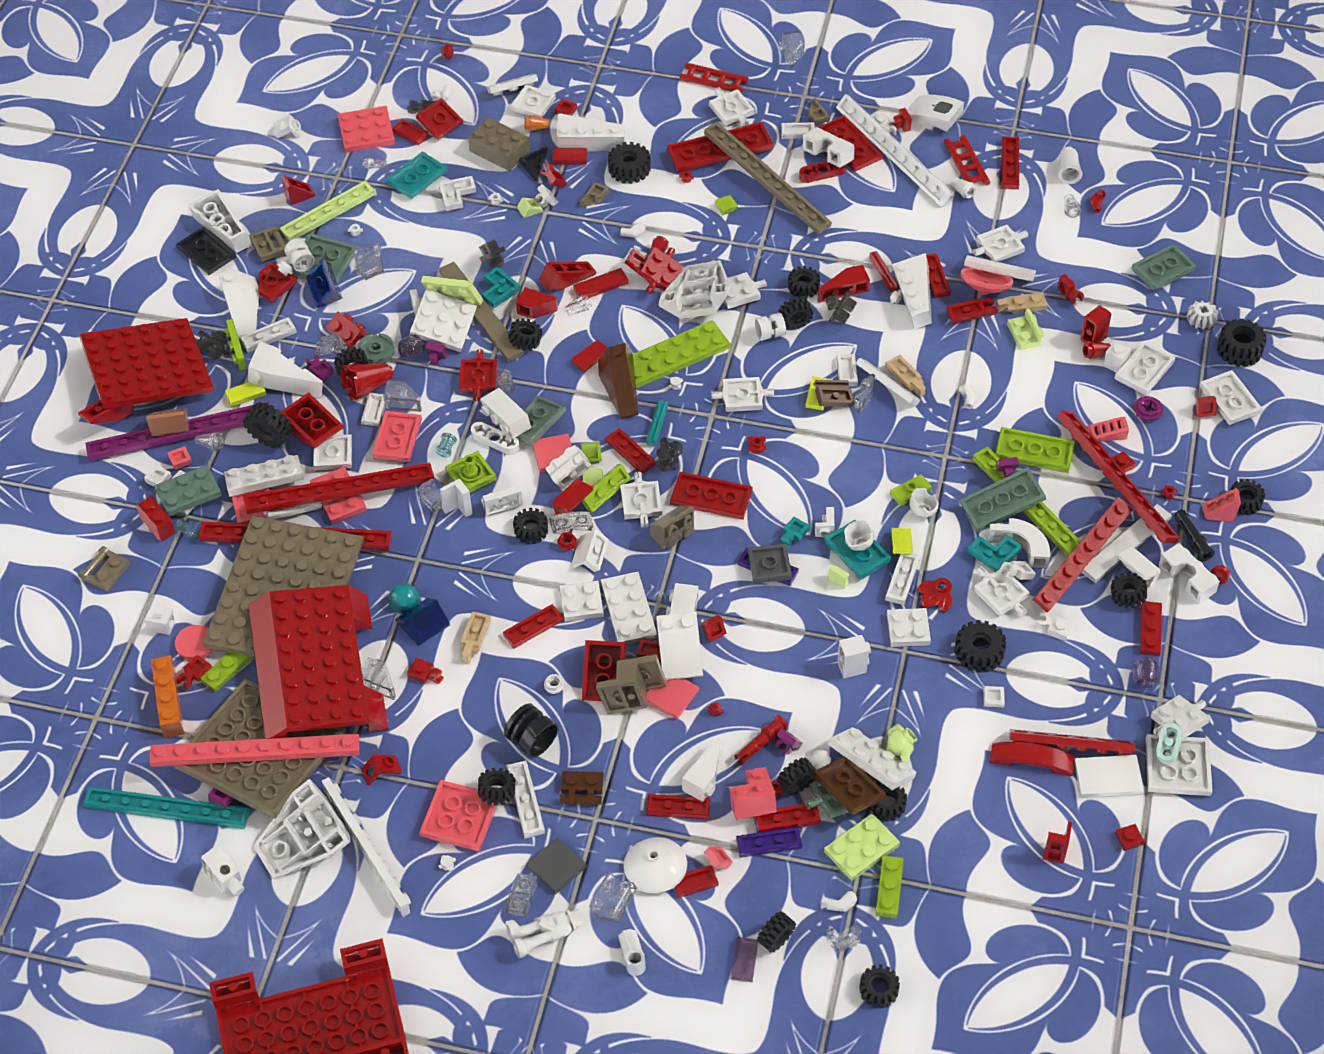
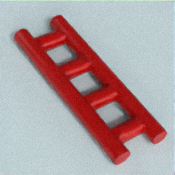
M687 62L685 64V69H688L687 74L681 73L679 77L680 80L713 88L720 87L721 90L730 92L739 90L741 94L743 93V88L740 87L741 83H748L749 77ZM695 71L704 73L702 78L693 75ZM710 75L719 77L718 81L708 79ZM726 79L735 81L733 85L724 83Z
M961 135L959 137L960 141L952 143L949 138L945 139L944 144L963 179L972 183L983 181L984 185H989L990 180L966 136ZM964 147L966 152L957 154L955 149ZM968 158L971 159L972 164L963 165L961 161ZM977 170L979 175L970 177L968 171Z

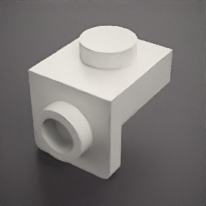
M288 115L274 123L273 135L276 138H280L291 132L298 137L300 136V123L291 115Z

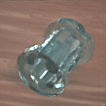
M443 433L440 438L441 442L436 446L435 450L438 455L447 458L451 456V449L456 444L457 438L453 434Z

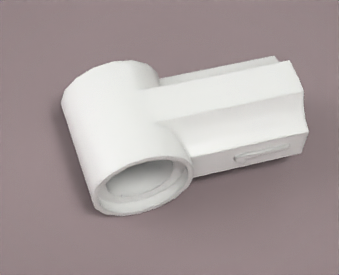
M631 929L624 930L618 935L624 955L626 969L630 975L639 976L644 973L646 965L637 931Z

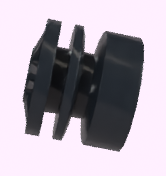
M527 703L517 709L505 725L504 736L516 746L519 745V749L530 758H536L550 747L557 736L559 728L549 717L543 716V712L533 704Z

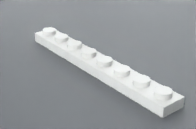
M329 777L322 780L325 794L402 917L410 913L409 904H411L406 892L402 893L399 888L401 886L396 876L391 877L389 865L385 860L381 861L379 858L381 856L379 849L375 844L371 845L369 842L371 838L367 830L361 829L359 826L361 822L357 814L351 813V806L346 798L342 799L340 796L341 790L338 784H333Z

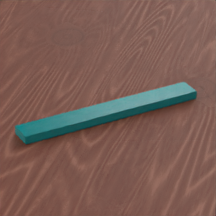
M90 786L83 802L84 808L238 829H245L250 814V809L247 807L228 805L227 808L210 802Z

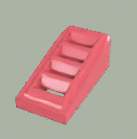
M1126 417L1087 425V429L1098 442L1127 439L1129 433Z

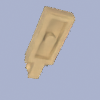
M1043 292L1010 296L999 299L996 303L998 312L1008 311L1012 315L1025 313L1026 309H1030L1031 312L1047 310L1048 306Z
M901 355L885 362V367L909 391L913 390L918 397L925 395L926 387L923 385L922 376Z
M477 612L471 613L460 641L462 662L470 663L473 653L477 654L480 651L492 620L491 615Z

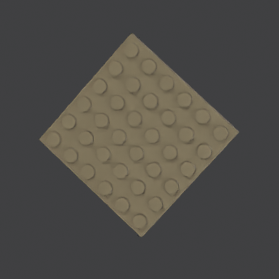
M244 679L189 743L265 739L259 685ZM334 727L287 732L286 738L345 735L346 728ZM326 757L175 765L173 767L276 819L292 792L308 780Z

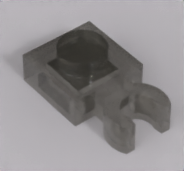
M411 100L409 101L410 107H407L408 113H419L436 101L421 100V103H417Z

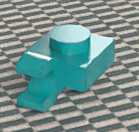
M793 517L783 528L784 535L780 541H782V544H786L788 549L793 540L799 542L809 531L810 525Z

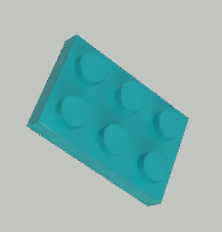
M422 151L389 176L387 184L413 199L445 174L447 166Z
M848 523L825 537V543L862 580L891 562V556L875 540L865 550L855 551L849 548L844 535L845 528L850 524Z

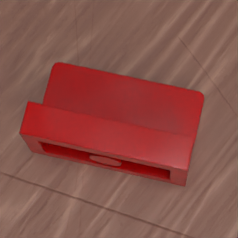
M576 478L552 501L555 515L562 518L567 512L570 513L593 491V487Z
M1068 821L1065 835L1053 832L1048 833L1043 860L1064 864L1070 841L1072 822Z

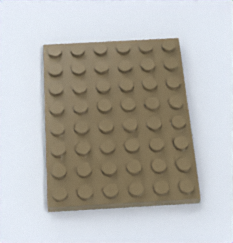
M252 515L203 641V646L255 657L249 603L269 591L349 585L364 542L363 536Z

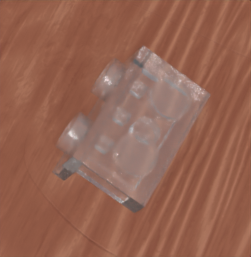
M378 243L363 250L358 245L354 246L353 257L356 263L355 271L358 275L368 280L384 272L381 246Z
M608 872L595 896L592 898L589 907L597 919L618 923L637 887L633 882L617 880L612 873Z

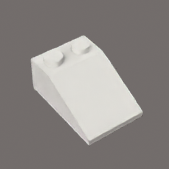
M689 612L656 616L661 665L666 680L702 677L703 670L697 613Z

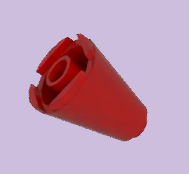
M387 363L347 364L342 366L344 369L340 372L343 389L348 390L349 394L346 395L353 401L362 398L391 381L394 375L393 368Z

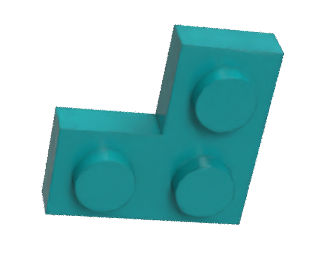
M499 267L484 275V280L492 287L482 294V298L493 308L521 290L520 285Z
M1007 535L997 546H993L980 536L968 547L967 552L996 572L1004 562H1010L1022 551V545Z

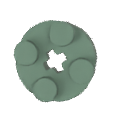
M383 333L375 336L369 334L363 337L358 345L359 348L365 351L369 364L386 363L395 354L393 340Z

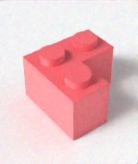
M766 767L745 771L746 785L730 787L731 808L736 820L777 812L775 791Z

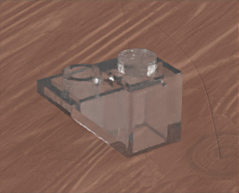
M801 31L781 34V41H779V48L784 52L785 62H788L790 68L794 67L804 54L805 40Z

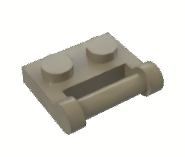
M277 226L249 235L250 241L261 262L279 256L286 257L284 251L286 244ZM270 236L275 238L279 246L278 248L274 247Z
M102 546L98 550L99 553L85 570L82 569L78 576L85 582L108 592L131 564L129 559ZM104 558L108 559L94 576L91 575Z

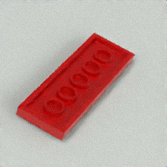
M762 122L727 130L754 154L773 149V142ZM707 136L667 145V151L677 172L732 159Z

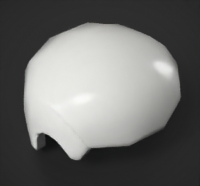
M917 488L912 491L909 504L911 511L916 515L930 517L937 512L939 502L935 494H928L926 488Z
M864 520L854 521L844 530L846 544L852 550H865L874 541L872 526Z

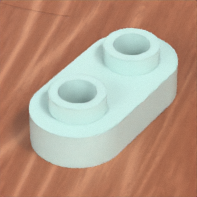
M1169 723L1161 729L1156 753L1158 760L1162 763H1173L1178 757L1182 739V731L1178 725ZM1171 734L1175 735L1174 738H1169L1168 736ZM1165 753L1171 754L1170 756H1164Z

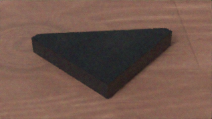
M547 146L520 158V163L535 181L539 178L540 170L548 154Z

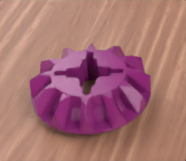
M1144 396L1135 401L1133 411L1136 412V417L1140 416L1142 418V421L1148 419L1151 422L1152 419L1158 420L1162 416L1164 407L1158 399ZM1151 406V410L1146 412L1145 410Z

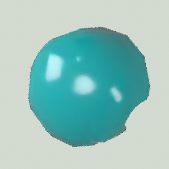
M398 584L390 592L388 598L389 607L397 613L400 610L409 612L417 606L420 599L419 592L412 585Z

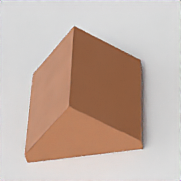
M187 408L152 412L146 416L152 436L189 431Z

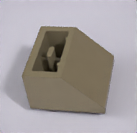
M678 506L649 525L650 537L663 550L673 547L684 537H689L694 532V508L692 506Z

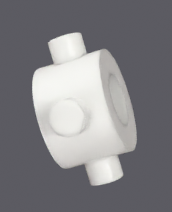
M493 193L488 196L492 205H498L503 202L499 193Z
M353 224L348 228V232L356 237L363 232V228H360L358 224Z
M900 290L898 292L894 291L891 294L890 303L893 304L895 302L897 304L901 300L902 292Z
M671 377L669 388L680 390L683 379Z
M443 855L441 856V864L438 866L445 871H452L456 859L455 857Z

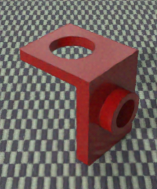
M373 754L361 768L367 785H371L380 773L401 774L402 769L396 756ZM372 765L373 774L370 777L368 774V769Z

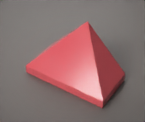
M1235 488L1204 503L1205 518L1207 520L1234 522L1241 504L1239 490Z

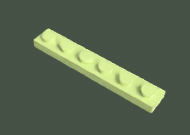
M363 181L280 227V232L288 241L297 239L376 195L375 190L366 181Z

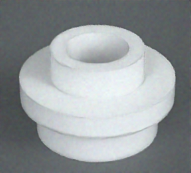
M283 260L277 263L280 272L286 276L288 273L292 275L294 268Z
M556 674L549 675L544 681V688L548 693L557 694L563 690L564 681Z

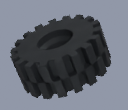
M623 142V145L617 144L616 148L613 147L608 154L609 174L618 182L622 180L624 184L626 181H629V184H633V181L638 183L640 179L644 180L651 170L649 150H646L644 145L640 147V143L634 145V142H630V144Z
M262 402L255 403L243 418L244 428H247V432L252 434V438L258 439L259 443L263 442L265 446L270 445L271 448H280L293 431V426L290 424L291 421L286 419L287 416L280 413L281 410H276L275 406H268V403L265 402L263 404Z
M976 620V624L970 621L968 626L964 624L957 633L955 643L956 658L958 661L961 660V665L963 667L968 665V670L970 671L975 668L976 672H980L981 669H984V672H989L990 667L992 670L996 669L997 664L1000 665L1002 659H1004L1007 642L1005 641V634L1002 635L1003 631L1001 628L996 630V624L993 623L990 626L989 621H985L983 624L981 620ZM982 641L988 645V648L979 649L973 643Z

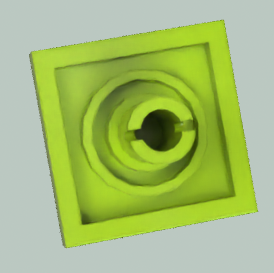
M479 451L468 454L445 466L446 472L453 482L460 478L470 493L497 480L495 473Z

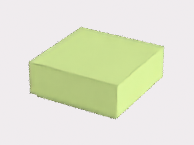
M832 564L829 568L828 580L845 589L848 585L849 573Z

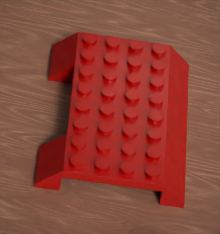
M350 585L269 591L249 603L265 739L286 738L287 732L365 724H367L368 732L388 731L383 694L365 686L362 675L356 630L372 629L366 593Z
M383 938L340 949L346 976L259 998L253 971L209 982L212 1002L217 1015L223 1054H409Z

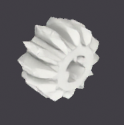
M1203 300L1200 303L1195 301L1193 305H1190L1187 320L1191 326L1195 325L1196 329L1201 328L1204 330L1205 328L1211 329L1217 323L1218 310H1216V305H1210V301L1204 303Z

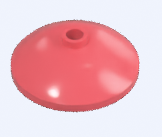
M969 267L962 269L960 273L962 280L982 295L1003 292L1013 286V279L1005 275Z

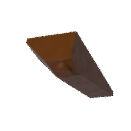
M626 343L608 347L598 360L599 377L621 419L639 415L633 353Z

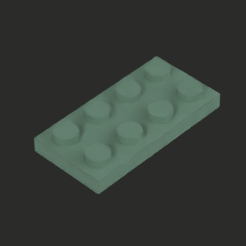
M1029 467L961 499L960 504L978 533L989 528L990 524H997L1046 500V495Z

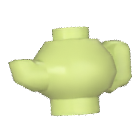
M896 724L887 732L888 746H886V749L893 753L894 756H900L906 762L914 750L913 744L917 741V738L909 728L904 730L900 724Z

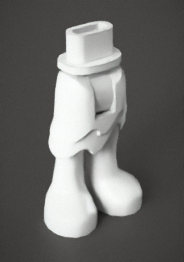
M568 909L565 912L560 911L549 915H540V917L534 918V922L519 926L515 920L506 921L505 924L515 953L521 959L533 948L548 941L553 943L575 931L576 927L583 925L584 920L579 909L571 912ZM538 931L541 933V934L536 935V936H534V937H531V938H528V939H523L524 937H527V936H529V935H531V934H533V933H536V932H538Z

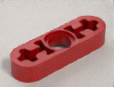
M825 161L804 166L799 170V180L803 183H811L840 176L846 172L847 164L838 167ZM825 169L827 172L822 173L818 170Z

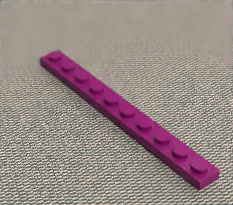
M253 405L188 419L189 431L152 436L148 428L86 442L87 456L89 461L243 427V418Z

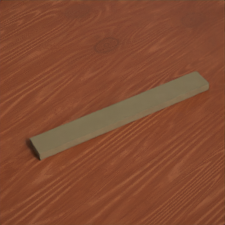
M455 262L439 268V273L443 278L469 281ZM483 299L481 305H476L474 319L507 362L523 356L524 351L517 349V345L514 347L513 343L509 342L508 330Z

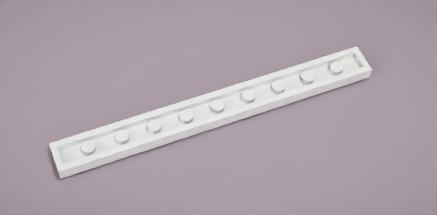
M845 94L836 108L939 206L943 207L953 192L857 102Z

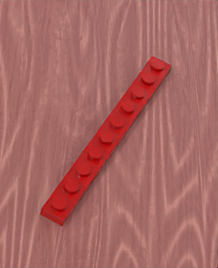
M1060 411L1057 418L1061 421V425L1068 429L1072 438L1078 441L1084 452L1089 454L1092 462L1100 467L1103 475L1110 479L1116 490L1121 492L1124 500L1131 504L1135 509V513L1142 517L1146 522V526L1157 535V539L1164 544H1176L1180 537L1072 411Z
M424 463L243 495V502L246 513L253 514L433 482L435 476L431 464Z
M202 521L198 536L199 541L242 543L249 524ZM317 527L363 536L362 550H390L391 531Z

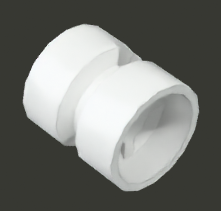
M293 239L286 244L284 248L285 254L296 271L304 272L314 265V256L303 239Z
M781 313L772 314L769 318L763 316L755 319V328L760 341L771 339L772 336L780 337L786 335L785 321Z

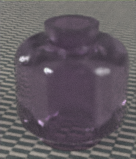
M413 334L406 336L398 343L399 355L409 361L416 359L425 349L423 340Z
M1151 657L1138 658L1137 662L1133 664L1134 682L1140 684L1142 688L1153 687V684L1160 680L1158 662L1154 661Z

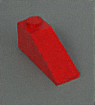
M588 261L547 262L539 280L547 290H562L596 275L597 272Z
M864 265L846 268L818 288V303L869 292L870 278Z
M99 399L78 412V415L90 424L120 421L134 412V404L103 409Z

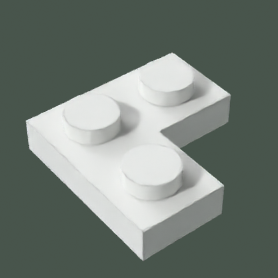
M472 176L439 182L446 211L463 208L461 195L476 193Z

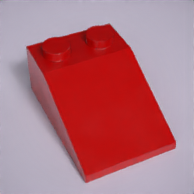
M309 392L280 412L287 416L286 419L291 421L290 424L293 426L291 435L313 448H316L344 428V425Z
M585 640L582 701H601L596 689L597 682L616 679L617 661L627 659L628 644L626 642Z

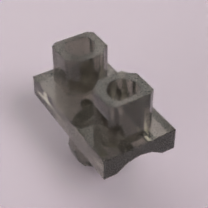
M495 239L479 246L483 256L479 257L481 262L488 260L492 268H501L503 266L504 259L500 253L506 251L504 246L499 247Z
M847 290L841 300H839L838 295L827 297L825 302L828 310L835 309L829 322L833 324L837 320L845 324L850 314L844 311L843 308L852 312L857 304L856 301L850 298L852 292Z
M202 330L199 331L200 339L195 345L199 347L202 353L210 347L211 349L207 354L214 361H217L221 356L228 357L229 352L225 350L224 346L227 343L225 332L222 330L213 331L210 336Z
M663 437L660 440L661 447L656 451V455L660 458L657 462V467L663 472H666L669 468L675 471L679 467L678 456L683 453V445L677 441L669 443L667 438Z

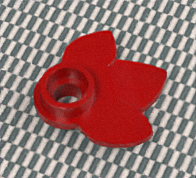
M938 578L935 581H924L918 586L917 591L923 594L921 598L922 608H930L937 605L941 612L945 613L948 611L953 601L950 594L952 584L948 579ZM944 584L945 588L940 589L939 585Z

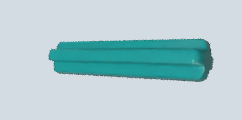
M666 400L658 401L646 439L649 446H655L668 408Z

